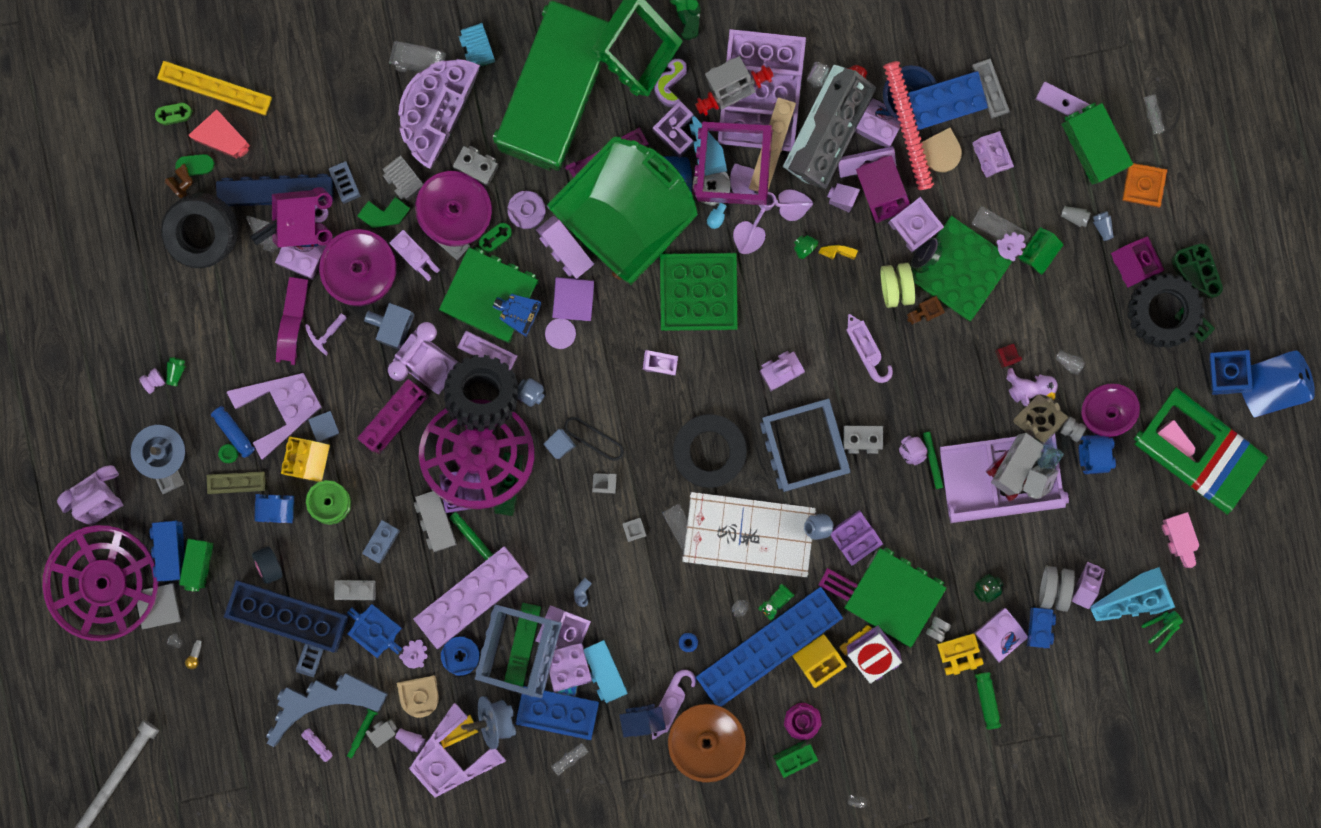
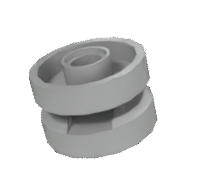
M1045 567L1039 593L1040 608L1050 609L1055 601V607L1058 611L1067 612L1069 610L1074 589V570L1064 568L1058 577L1056 567Z

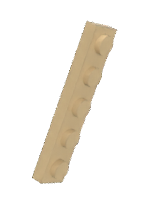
M779 97L769 123L772 126L773 133L768 189L796 105L794 102ZM762 148L749 186V190L755 192L759 191Z

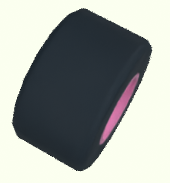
M267 546L252 553L255 567L264 584H269L283 577L281 567L271 547Z

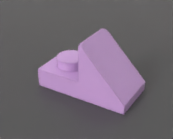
M645 350L643 370L646 372L676 375L678 356Z

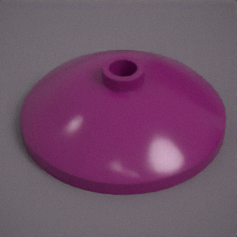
M1106 384L1097 387L1088 394L1082 405V418L1087 428L1097 435L1106 437L1118 436L1127 432L1134 426L1140 413V405L1135 393L1128 387L1120 384Z

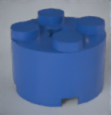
M1088 435L1080 438V440H1083V444L1079 445V461L1081 466H1085L1084 474L1109 473L1111 469L1115 468V458L1112 457V449L1114 448L1113 438L1100 435Z
M255 495L254 517L256 522L293 523L294 496L283 495L282 499V495H268L267 499V495Z

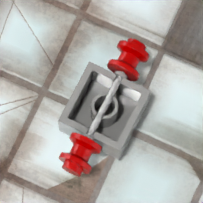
M740 56L732 58L725 64L714 67L705 73L712 93L709 92L708 98L704 100L697 98L696 108L700 114L704 113L705 116L708 115V110L712 108L715 110L719 109L717 103L722 110L755 93L754 84L759 89L762 82L768 81L771 83V78L774 77L772 70L769 66L765 67V65H762L760 71L754 72L752 70L749 74Z

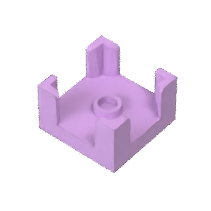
M921 197L888 222L892 229H896L905 240L906 246L911 253L944 228Z

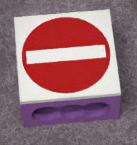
M876 626L847 646L849 658L869 683L879 680L884 674L897 668L902 663L900 652L879 626Z

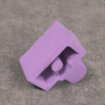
M786 351L778 356L779 360L773 363L770 360L761 365L763 369L760 370V373L770 391L805 372L794 352L789 353V351Z

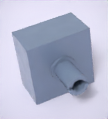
M389 303L385 316L368 311L364 322L380 327L376 337L378 342L400 350L405 342L414 314L410 310Z

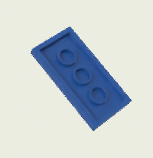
M978 71L920 88L907 94L910 97L908 101L911 102L910 108H913L912 113L915 115L913 118L916 119L915 125L918 126L917 130L988 108Z
M545 690L542 698L522 694L516 725L591 740L599 702Z

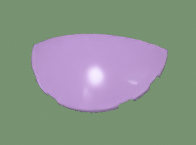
M457 59L443 60L431 64L430 67L415 75L402 95L398 112L401 136L412 151L411 154L429 169H431L446 144L467 102L480 65Z

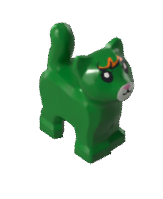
M780 584L779 589L771 596L770 600L763 602L758 609L769 620H772L777 613V609H782L795 595L783 584Z

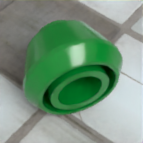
M801 235L794 242L796 244L794 249L799 259H805L818 246V240L809 235L805 237Z

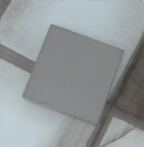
M641 518L622 524L628 542L646 536Z

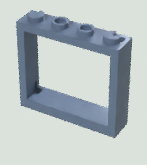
M829 399L762 418L763 422L760 423L761 431L767 435L768 441H765L768 452H772L773 459L770 460L773 471L777 470L779 477L776 478L778 488L782 489L783 492L851 473ZM822 407L840 470L788 484L770 422Z
M495 605L491 612V620L486 631L484 647L481 650L480 662L476 668L475 680L542 698L562 622ZM506 614L544 624L528 688L489 677Z

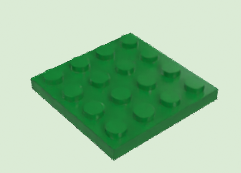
M951 216L936 237L942 243L941 246H943L939 260L936 264L930 265L928 271L917 273L913 270L912 275L914 284L931 296H937L940 302L971 322L1013 261L1002 257L995 245Z
M737 253L660 255L661 331L737 330Z

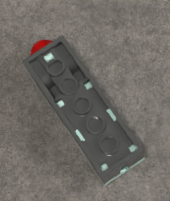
M833 65L783 165L786 170L803 182L823 189L827 188L877 88L866 79V69L858 65H853L849 68Z

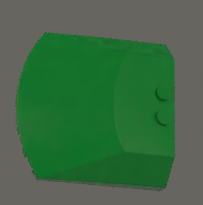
M613 137L547 204L549 210L574 236L629 285H632L697 216L692 193L677 169L653 149L647 148L634 140L630 141L621 137Z

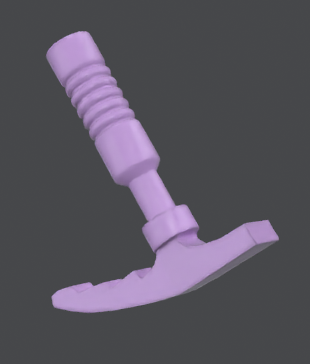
M342 313L319 340H316V337L312 335L310 326L305 325L313 344L326 356L329 353L323 348V343L325 344L327 338L333 335L336 329L347 319Z

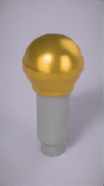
M196 640V643H194L191 655L185 661L187 668H197L202 641Z

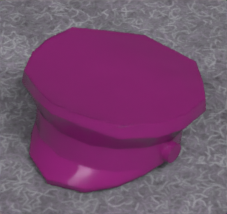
M799 703L792 706L786 712L784 726L791 737L800 740L813 738L822 725L819 711L807 703Z

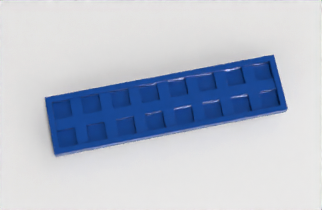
M819 587L696 676V679L714 704L723 706L835 625L843 617L823 589Z

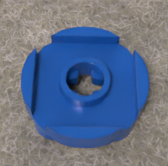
M466 637L450 639L444 645L441 652L443 666L455 675L469 674L477 667L480 660L478 646ZM459 650L466 654L462 662L455 658Z

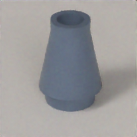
M1107 211L1094 215L1093 223L1102 236L1103 241L1114 238L1111 215H1108Z

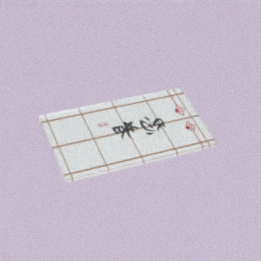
M691 492L683 562L807 577L812 539L805 533L804 524L809 516L815 515V508Z

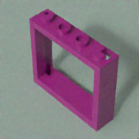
M702 122V128H698V139H701L700 146H697L696 158H699V165H695V177H698L697 184L693 186V195H696L697 201L767 205L773 133L771 125ZM708 131L763 134L758 195L703 192Z
M407 379L357 439L371 451L381 454L429 396ZM420 395L423 396L421 401L417 399ZM379 443L382 444V447L380 449L377 448V445Z

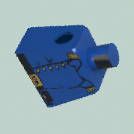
M510 294L507 301L497 297L493 304V308L502 311L499 319L525 337H527L541 307V302L514 294Z

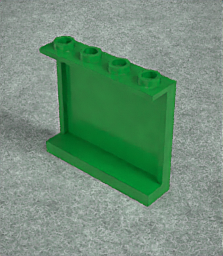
M474 247V249L468 248L439 310L510 344L515 330L499 319L502 311L493 308V304L497 297L507 301L510 294L530 299L539 281L535 279L536 275L526 271L524 274L518 271L519 267L509 263L507 266L501 263L502 259L494 255L488 257L484 255L485 251Z
M884 547L882 550L879 548L844 608L871 625L879 626L883 632L911 648L941 599L946 587L943 586L944 582L934 577L932 580L927 577L928 572L919 567L917 569L910 566L911 562L901 557L899 560L894 557V552Z

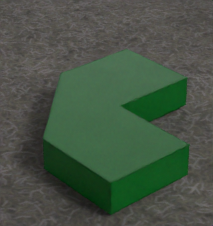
M395 197L384 212L368 201L357 217L372 228L400 225L411 209Z

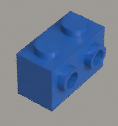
M1031 608L1027 646L1050 648V645H1053L1054 633H1051V627L1055 625L1056 614H1053V610Z

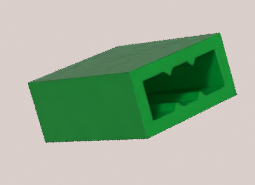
M188 539L179 585L184 586V590L199 591V588H205L214 543Z

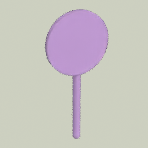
M555 319L546 327V340L554 348H567L575 340V328L566 319Z

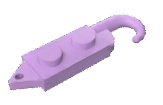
M849 314L848 329L846 331L863 364L874 381L878 383L887 382L892 377V367L888 366V374L886 376L878 375L874 366L880 362L881 353L864 321H860Z
M680 670L674 675L659 707L662 706L666 729L656 732L657 736L652 734L653 740L664 732H668L685 698L684 691L678 687L681 678L689 676L692 680L691 686H695L696 677L691 671Z

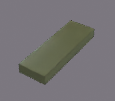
M265 472L207 475V494L266 491Z

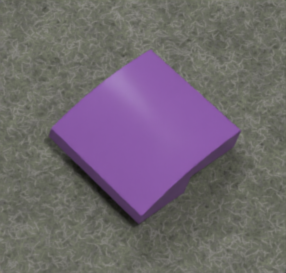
M556 277L552 317L591 321L594 280Z
M860 510L834 527L830 535L851 566L883 544Z

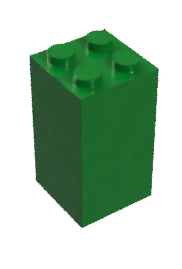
M1094 102L1081 109L1083 113L1080 114L1077 111L1065 117L1066 122L1061 125L1092 185L1134 165L1103 103L1097 105Z

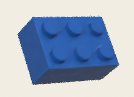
M179 521L152 523L150 538L154 540V547L151 548L152 558H155L156 565L153 566V576L157 578V581L180 580L185 557L183 524Z

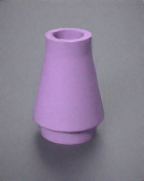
M402 728L398 730L395 736L411 752L419 753L425 743L422 735L406 731Z

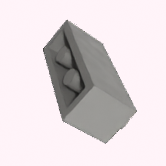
M1027 433L1017 435L991 483L1007 495L1020 493L1030 469L1041 457L1044 445Z
M434 491L415 497V509L417 513H421L423 519L420 520L423 531L427 530L429 536L426 539L429 549L438 552L457 545L447 513H445L442 498Z

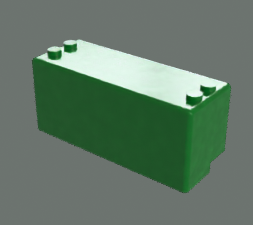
M550 1L543 9V19L499 130L496 129L493 140L498 150L502 153L549 171L551 168L559 171L568 153L569 146L603 63L597 58V54L592 48L609 22L556 1Z

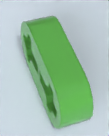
M185 103L168 105L158 108L155 118L162 125L185 122L191 118L192 109ZM181 108L188 110L184 117L181 114L175 115V113L181 112ZM164 111L167 114H172L171 116H167L165 121L162 118H160V116L163 115Z

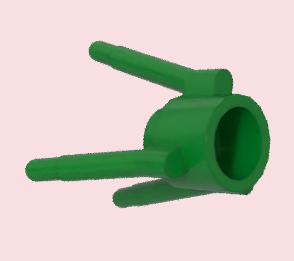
M1174 610L1171 613L1166 611L1161 616L1141 626L1145 628L1165 619L1163 621L1165 626L1148 641L1151 644L1166 630H1171L1155 650L1156 653L1164 647L1172 635L1180 629L1179 625L1183 623L1182 618Z

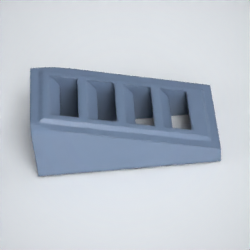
M346 161L329 168L343 204L361 197ZM345 168V172L335 175L334 172ZM348 175L347 179L338 182V178ZM345 183H351V185L346 186L344 188L340 187V185H343ZM353 188L354 190L346 195L343 194V192Z
M305 644L296 672L315 677L324 649ZM309 648L319 652L318 654H314L307 652V649ZM305 656H308L316 660L315 662H312L304 658ZM302 664L313 666V669L302 667Z

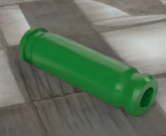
M990 672L975 675L987 730L1001 727Z

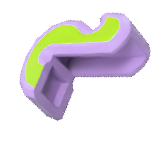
M681 59L672 60L668 64V70L671 71L662 73L655 84L656 96L660 102L668 107H674L680 101L669 89L687 74L686 63Z

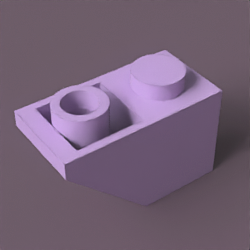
M1087 562L1075 587L1071 601L1089 609L1099 593L1105 569Z

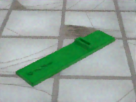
M522 602V612L540 615V606ZM519 617L504 682L523 687L538 622Z

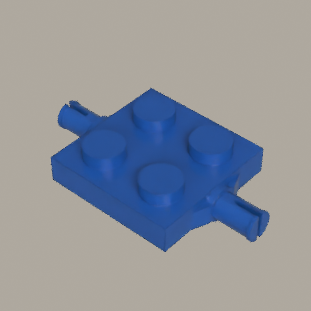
M373 604L361 615L353 608L347 612L349 616L356 620L348 635L376 658H379L383 651L388 648L397 655L403 649L394 642L396 635L402 627Z

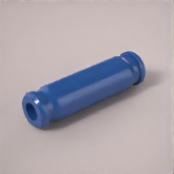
M223 406L218 407L211 413V417L215 419L217 425L237 451L242 454L243 458L248 457L255 451L251 442L228 412L224 410Z

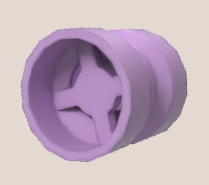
M156 368L152 369L148 376L143 375L139 378L149 394L155 391V386L161 387L166 384Z

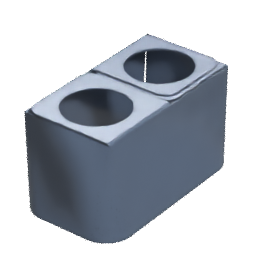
M558 429L544 443V446L556 459L562 458L576 447L562 429Z

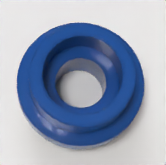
M692 633L683 634L679 639L680 648L685 652L694 651L698 646L697 637ZM686 639L692 640L691 646L685 645Z

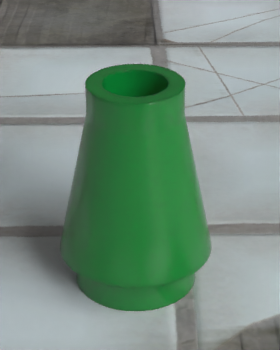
M170 357L169 361H167L166 384L178 386V382L186 367L184 365L185 360Z

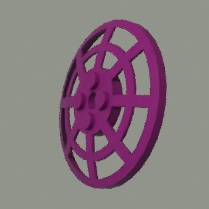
M479 399L470 400L471 402L477 404H486L492 402L489 400ZM445 408L439 412L427 425L419 445L420 468L429 487L446 502L467 509L494 507L516 495L527 482L534 464L533 438L524 421L515 412H512V417L519 423L525 436L514 437L506 424L500 426L508 436L506 439L497 440L492 434L493 430L489 431L488 428H485L484 431H478V428H473V430L467 429L458 436L449 432L457 425V419L451 421L444 429L434 425L437 420L449 411ZM429 432L439 435L436 445V457L425 461V443ZM446 438L454 442L453 452L442 455L444 439ZM528 443V461L524 472L514 467L517 457V445ZM511 446L509 462L499 458L501 447ZM474 447H480L482 452L474 455L471 450ZM455 459L460 467L456 476L447 469L444 464L445 462ZM439 465L443 474L452 481L447 492L434 482L428 472L429 468ZM495 465L504 469L495 478L488 479L487 471ZM468 472L479 474L481 482L473 483L463 479ZM509 473L519 479L507 492L493 498L491 486L501 482ZM459 486L468 489H483L486 500L469 501L459 499L454 495Z
M96 525L74 531L54 548L45 565L42 588L47 608L62 628L79 638L90 641H108L125 636L145 621L155 604L158 593L157 578L153 576L152 595L142 593L143 579L140 570L150 564L153 575V566H156L154 559L147 547L137 537L123 529ZM97 531L115 533L112 544L96 543L88 545L83 535ZM122 536L129 538L137 544L146 557L136 562L135 558L128 551L119 547ZM76 539L81 550L72 556L66 566L56 564L55 561L61 551L71 541ZM110 549L107 560H96L92 550ZM118 552L130 561V566L121 569L115 563ZM85 554L89 564L83 571L72 569L77 560ZM52 571L63 574L62 589L65 598L53 602L50 589ZM133 572L136 573V590L126 587L125 576ZM69 576L79 579V591L71 595L69 591ZM102 577L107 580V586L104 589L98 586V580ZM123 594L132 597L131 603L121 612L117 601ZM81 598L89 602L91 607L88 614L80 610L74 602ZM138 600L149 603L142 616L127 628L123 617L133 610ZM69 605L75 614L85 620L81 631L67 623L57 609ZM99 606H110L114 615L106 618L95 617ZM116 621L120 632L109 635L89 634L92 623L105 624Z

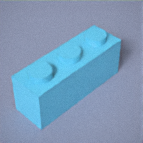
M605 640L583 649L587 665L589 664L592 670L590 672L593 683L597 682L600 688L597 690L601 701L605 699V702L608 703L627 694L628 692Z

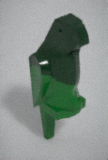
M670 0V3L676 6L677 14L685 26L683 33H681L682 38L685 40L697 38L701 10L697 0Z

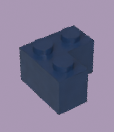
M654 704L639 708L625 709L626 713L619 715L623 737L648 735L666 729L662 706L655 707Z

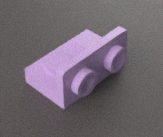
M1000 131L983 136L973 142L974 151L978 156L982 171L986 177L1014 167Z

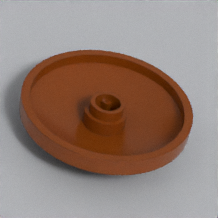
M700 704L690 707L677 717L669 733L668 748L674 765L685 776L700 782H714L724 779L736 770L743 759L746 740L742 725L734 714L718 705ZM704 739H710V745H704Z

